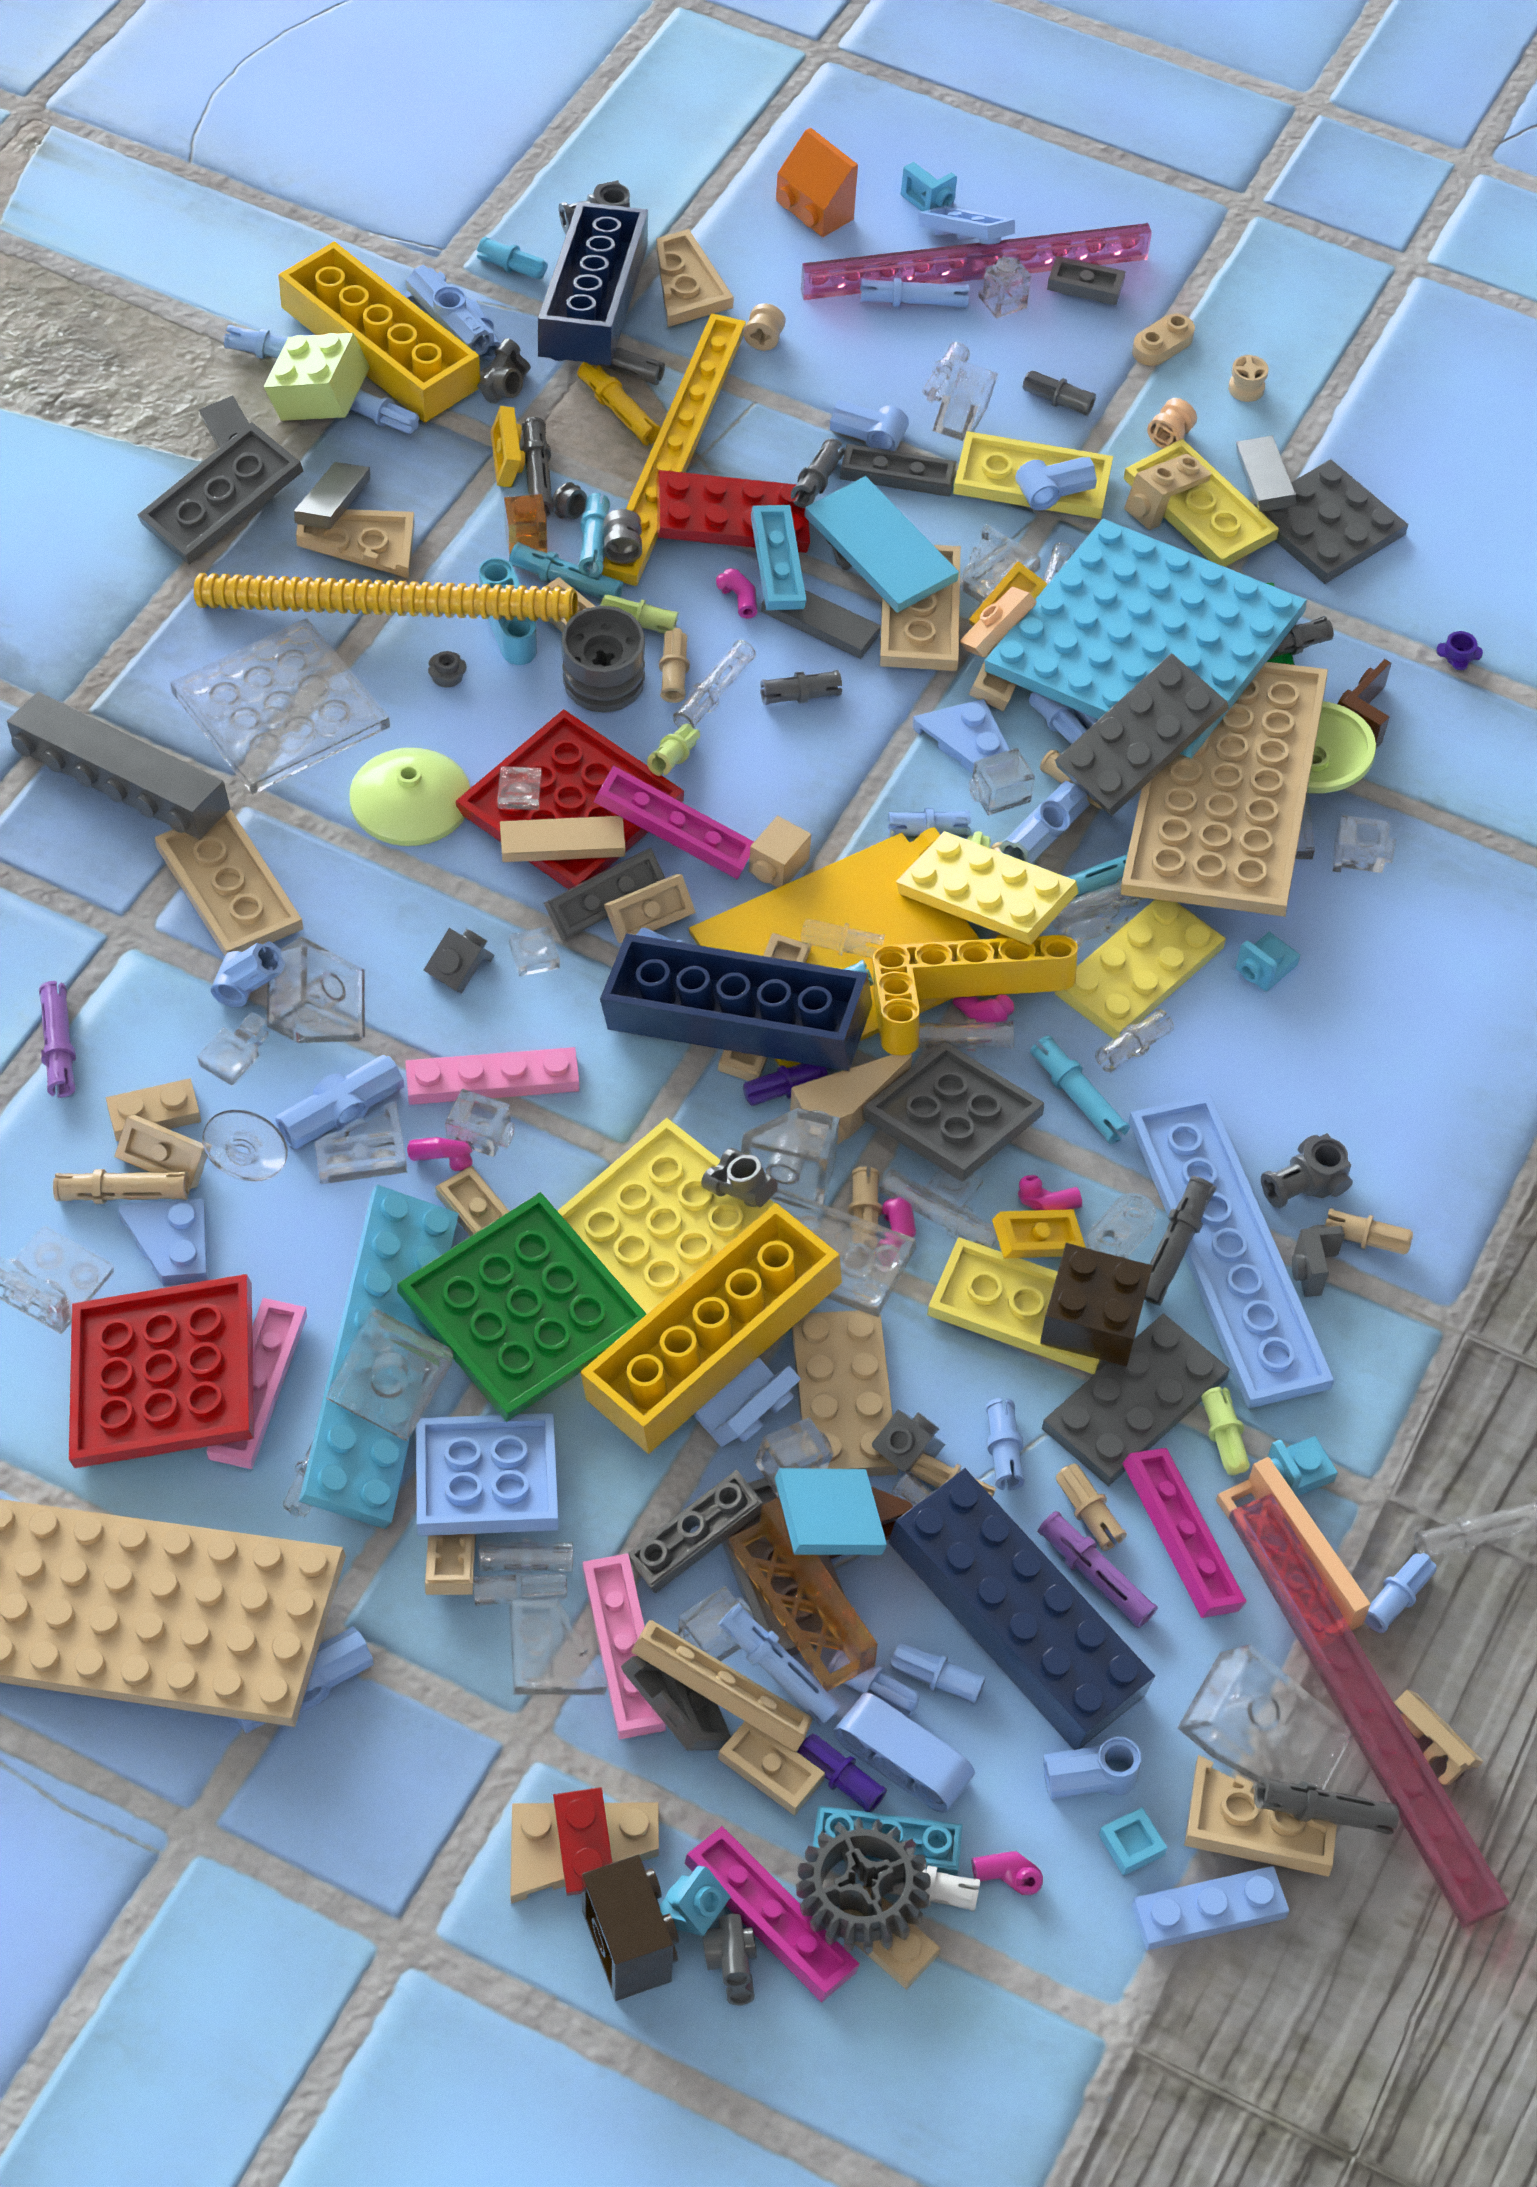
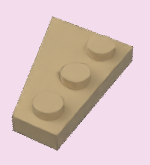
M689 229L656 238V252L667 327L733 308V295Z
M346 509L331 529L297 524V546L409 578L415 525L414 512Z
M1198 1755L1194 1770L1184 1846L1329 1877L1333 1867L1336 1824L1319 1819H1311L1308 1822L1295 1819L1292 1814L1259 1809L1254 1802L1255 1789H1253V1782L1240 1775L1233 1779L1212 1768L1214 1762Z
M658 1802L604 1803L613 1863L638 1854L642 1861L659 1856ZM512 1803L511 1904L527 1899L528 1894L549 1887L555 1890L565 1886L554 1803Z

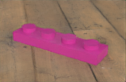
M615 766L612 767L594 800V803L737 880L750 857V846L754 841Z
M1161 1448L1130 1453L1122 1464L1200 1617L1206 1618L1238 1612L1247 1601L1168 1449Z
M723 1826L687 1853L684 1864L692 1872L697 1866L707 1867L731 1896L726 1906L734 1914L741 1915L742 1923L747 1928L753 1927L754 1935L821 2003L856 1974L860 1963L844 1950V1947L838 1941L829 1946L825 1941L826 1929L814 1933L810 1928V1920L813 1916H803L800 1911V1903Z

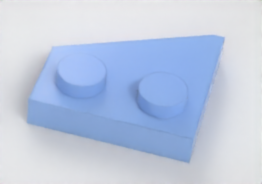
M984 699L913 717L912 727L919 735L924 731L938 741V749L949 757L956 758L961 766L975 776L1012 766L1013 755Z
M204 1198L118 1205L121 1222L129 1228L143 1256L151 1262L153 1271L162 1285L188 1284L208 1280Z

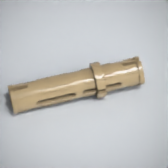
M95 1169L93 1173L85 1174L55 1173V1178L53 1179V1194L56 1201L93 1200L95 1204H105L107 1200L117 1199L187 1200L190 1192V1180L187 1171L172 1173H107L105 1169Z

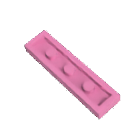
M575 1047L405 1060L409 1105L579 1092V1075Z
M267 1298L262 1299L252 1326L254 1439L208 1446V1460L253 1469L307 1319L306 1307Z
M629 1554L583 1561L582 1570L618 1739L666 1731V1724L631 1683L621 1668L632 1656H637L631 1650L645 1627Z

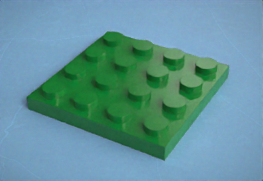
M541 1192L397 1283L399 1295L506 1422L578 1375L647 1315Z

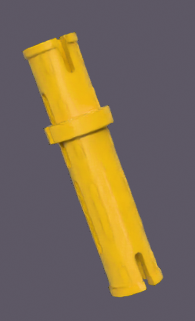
M583 362L577 371V375L593 390L596 400L600 404L609 407L643 445L653 444L661 429L660 426L625 393L621 382L616 377H611L600 365H591Z

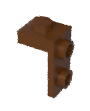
M1386 659L1375 669L1368 668L1362 675L1358 686L1353 691L1346 690L1337 703L1357 713L1367 722L1374 734L1376 749L1383 742L1390 716L1369 703L1386 686L1392 664Z

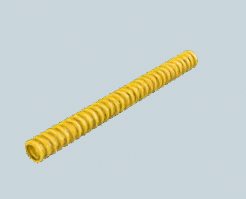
M199 573L193 588L194 599L199 608H206L207 605L210 608H218L220 605L222 609H229L232 605L234 609H241L244 606L246 610H252L255 606L257 610H264L267 607L269 611H275L279 607L281 611H288L291 608L293 612H298L302 608L304 612H311L314 609L317 613H322L325 609L328 613H335L338 609L340 614H345L348 610L352 614H358L361 610L364 615H368L372 611L375 615H382L385 611L389 616L394 615L395 612L399 616H406L407 612H409L414 617L418 616L419 613L423 617H429L433 613L435 617H442L445 614L447 618H453L457 614L458 618H465L466 615H469L471 619H477L481 615L482 619H489L490 616H493L495 620H500L502 616H505L506 620H513L514 617H517L519 621H524L526 617H529L530 621H537L538 618H541L543 622H548L550 618H553L554 622H561L562 619L568 622L573 615L577 614L578 596L573 587H568L566 591H563L562 587H555L554 590H551L549 586H544L542 590H539L538 586H531L530 590H528L525 585H520L518 589H515L514 585H507L503 589L501 584L495 585L494 588H491L490 584H483L479 588V585L475 583L471 584L470 587H467L466 583H459L458 587H456L454 583H447L446 586H443L442 582H436L432 586L430 582H423L420 585L418 581H412L408 585L406 581H399L396 584L394 580H388L384 584L382 580H376L372 583L370 579H365L361 583L359 579H352L349 583L346 578L340 579L339 582L335 578H328L325 582L324 578L320 577L316 578L315 581L311 577H305L302 581L300 577H293L290 580L288 576H281L278 580L276 576H269L266 579L264 575H258L255 579L253 575H246L243 578L241 574H235L231 578L229 574H222L220 577L217 573H212L208 577L206 573Z

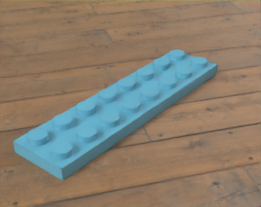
M378 1184L371 1192L299 1502L385 1530L392 1523L432 1339V1333L397 1292V1283L451 1249L459 1213Z

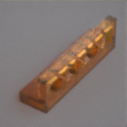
M776 1498L762 1505L761 1522L729 1538L728 1546L825 1691L828 1692L874 1667L878 1644L817 1555H794L780 1500ZM766 1536L774 1548L771 1561L751 1557L745 1546ZM779 1557L784 1564L777 1563ZM762 1571L768 1572L767 1578L764 1576ZM774 1573L795 1579L799 1585L796 1598L778 1594L771 1586ZM803 1593L808 1598V1600L802 1599ZM786 1607L793 1608L791 1615ZM799 1610L815 1613L820 1616L824 1622L821 1634L804 1631L796 1624ZM828 1629L833 1637L826 1636ZM811 1644L817 1645L816 1652L811 1646ZM823 1647L843 1651L851 1663L830 1674L820 1659Z

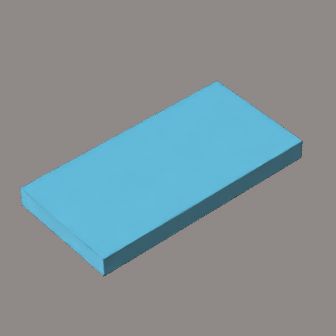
M866 476L805 507L804 516L897 613L958 581L959 571Z

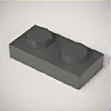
M1056 256L1048 278L1047 290L1117 305L1126 271Z

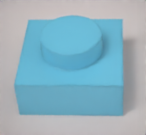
M1143 1807L1102 1826L1099 1831V1837L1123 1876L1165 1856L1167 1851L1166 1844Z

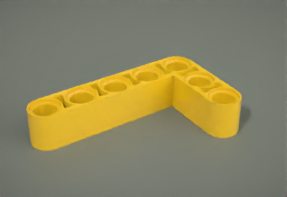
M1064 935L1038 936L1031 945L1013 938L897 944L878 948L873 954V995L882 1048L887 1053L898 1056L908 1055L916 1051L919 1046L920 1009L918 1000L1053 992L1073 987L1076 983L1078 945L1076 941Z

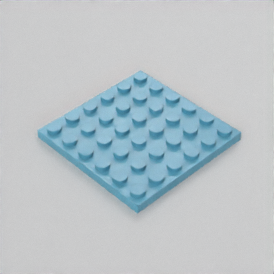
M1102 519L1035 599L1037 601L1036 605L1017 625L1008 631L985 659V672L1096 719H1100L1172 653L1227 701L1229 707L1224 714L1180 753L1192 759L1304 614L1307 600Z

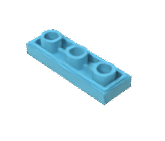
M818 1806L813 1847L820 1848L818 1845V1835H820L821 1831L835 1838V1825L838 1822L843 1824L847 1831L854 1830V1821L859 1817L863 1822V1829L872 1830L873 1823L879 1819L882 1822V1833L887 1834L896 1826L901 1831L899 1843L913 1838V1841L916 1843L914 1855H923L925 1857V1870H927L929 1865L937 1867V1872L954 1876L958 1874L963 1824ZM864 1856L865 1858H867V1859L870 1860V1861H874V1862L883 1861V1860H881V1859H879V1858H876V1857Z

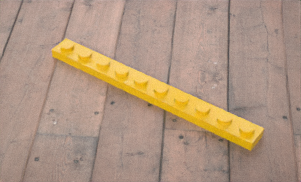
M711 313L626 507L627 510L634 511L641 518L642 533L640 537L642 539V554L636 561L628 564L612 562L605 556L602 575L623 581L625 584L638 585L657 541L656 479L658 471L666 470L686 473L743 339L746 321Z

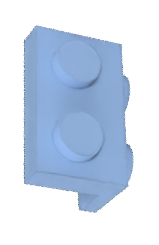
M758 1357L694 1414V1417L721 1448L736 1438H739L744 1443L763 1426L759 1418L768 1409L775 1414L793 1399L794 1395L790 1389L801 1378L790 1365L774 1375Z

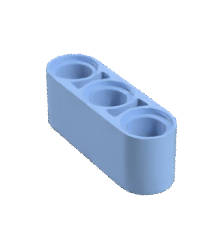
M863 1693L834 1729L836 1739L845 1749L919 1801L941 1813H946L975 1775V1770L971 1763L959 1752L882 1699L870 1693Z

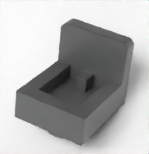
M449 928L423 971L462 994L483 958L491 962L495 955L484 948L488 941L466 928L464 933L460 934Z
M1315 1225L1308 1229L1300 1230L1294 1255L1292 1256V1273L1296 1281H1301L1304 1297L1322 1296L1329 1274L1325 1257H1335L1339 1254L1345 1236L1342 1226L1328 1227L1326 1225Z
M898 1409L874 1439L872 1447L898 1469L907 1473L923 1453L936 1458L946 1444L935 1436L939 1428L918 1412L912 1418Z

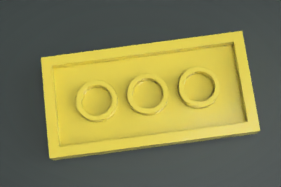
M967 431L954 482L953 494L1031 507L1015 479L1017 470L1023 464L1031 460H1042L1049 466L1082 457H1090L1097 477L1096 488L1061 496L1056 504L1046 510L1101 519L1113 456Z
M1183 439L1125 468L1124 480L1131 487L1138 472L1183 454H1189L1196 458L1202 466L1211 472L1209 481L1171 496L1163 516L1211 562L1226 567L1277 539L1279 528L1262 512H1259L1257 507Z
M946 831L896 881L898 892L901 895L1029 945L1035 941L1079 893L1076 880Z
M1155 899L1077 966L1076 983L1073 987L1063 991H1055V995L1118 1042L1224 948L1226 938L1179 903Z
M960 1237L957 1238L928 1306L927 1316L1091 1374L1096 1373L1101 1361L1096 1358L1040 1344L1045 1315L1057 1271L1020 1258L1004 1259L1000 1251Z

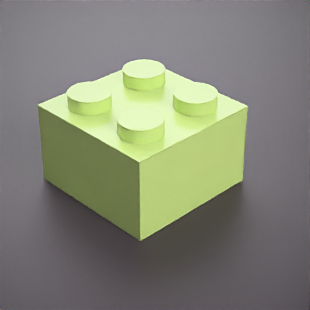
M354 333L297 335L288 337L264 385V389L281 421L345 418L370 366Z

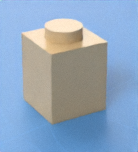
M777 815L750 846L749 872L754 874L760 881L770 883L777 888L789 883L809 860L811 833Z

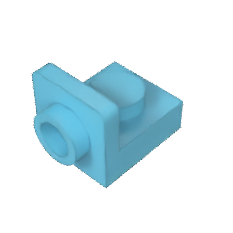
M913 161L903 167L900 195L921 211L950 206L956 196L957 176L951 172L937 180Z
M1269 931L1255 944L1247 940L1240 946L1235 969L1246 980L1255 983L1267 992L1298 965L1301 955Z
M1316 1436L1288 1447L1284 1445L1282 1440L1271 1444L1268 1457L1272 1460L1296 1497L1335 1481L1338 1472Z
M697 1866L691 1876L681 1875L678 1881L669 1889L666 1898L660 1905L662 1916L670 1913L676 1929L704 1936L731 1896L707 1867Z

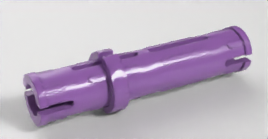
M48 981L39 988L45 1045L44 1050L41 1051V1060L47 1070L48 1093L54 1096L56 1094L55 1086L57 1085V1097L63 1098L72 1095L76 1089L72 1067L73 1061L76 1060V1052L70 1042L66 986L60 982L58 985L59 993L57 994V981Z
M1057 1511L1053 1512L1043 1521L1037 1532L1044 1536L1066 1558L1064 1563L1071 1570L1077 1568L1134 1623L1135 1627L1140 1628L1149 1621L1157 1611L1158 1606L1152 1603L1096 1549L1097 1543L1090 1536L1084 1538Z

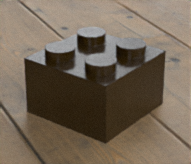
M1066 1243L1045 1315L1040 1344L1127 1367L1153 1265Z
M639 1854L582 1873V1912L615 2001L672 1982V1963L678 1961L674 1944L679 1943V1938L670 1913L662 1916L657 1900L662 1898L659 1881L653 1868L645 1871Z

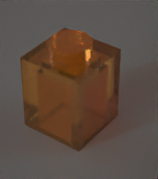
M542 494L504 497L505 532L509 557L517 542L547 553V520Z

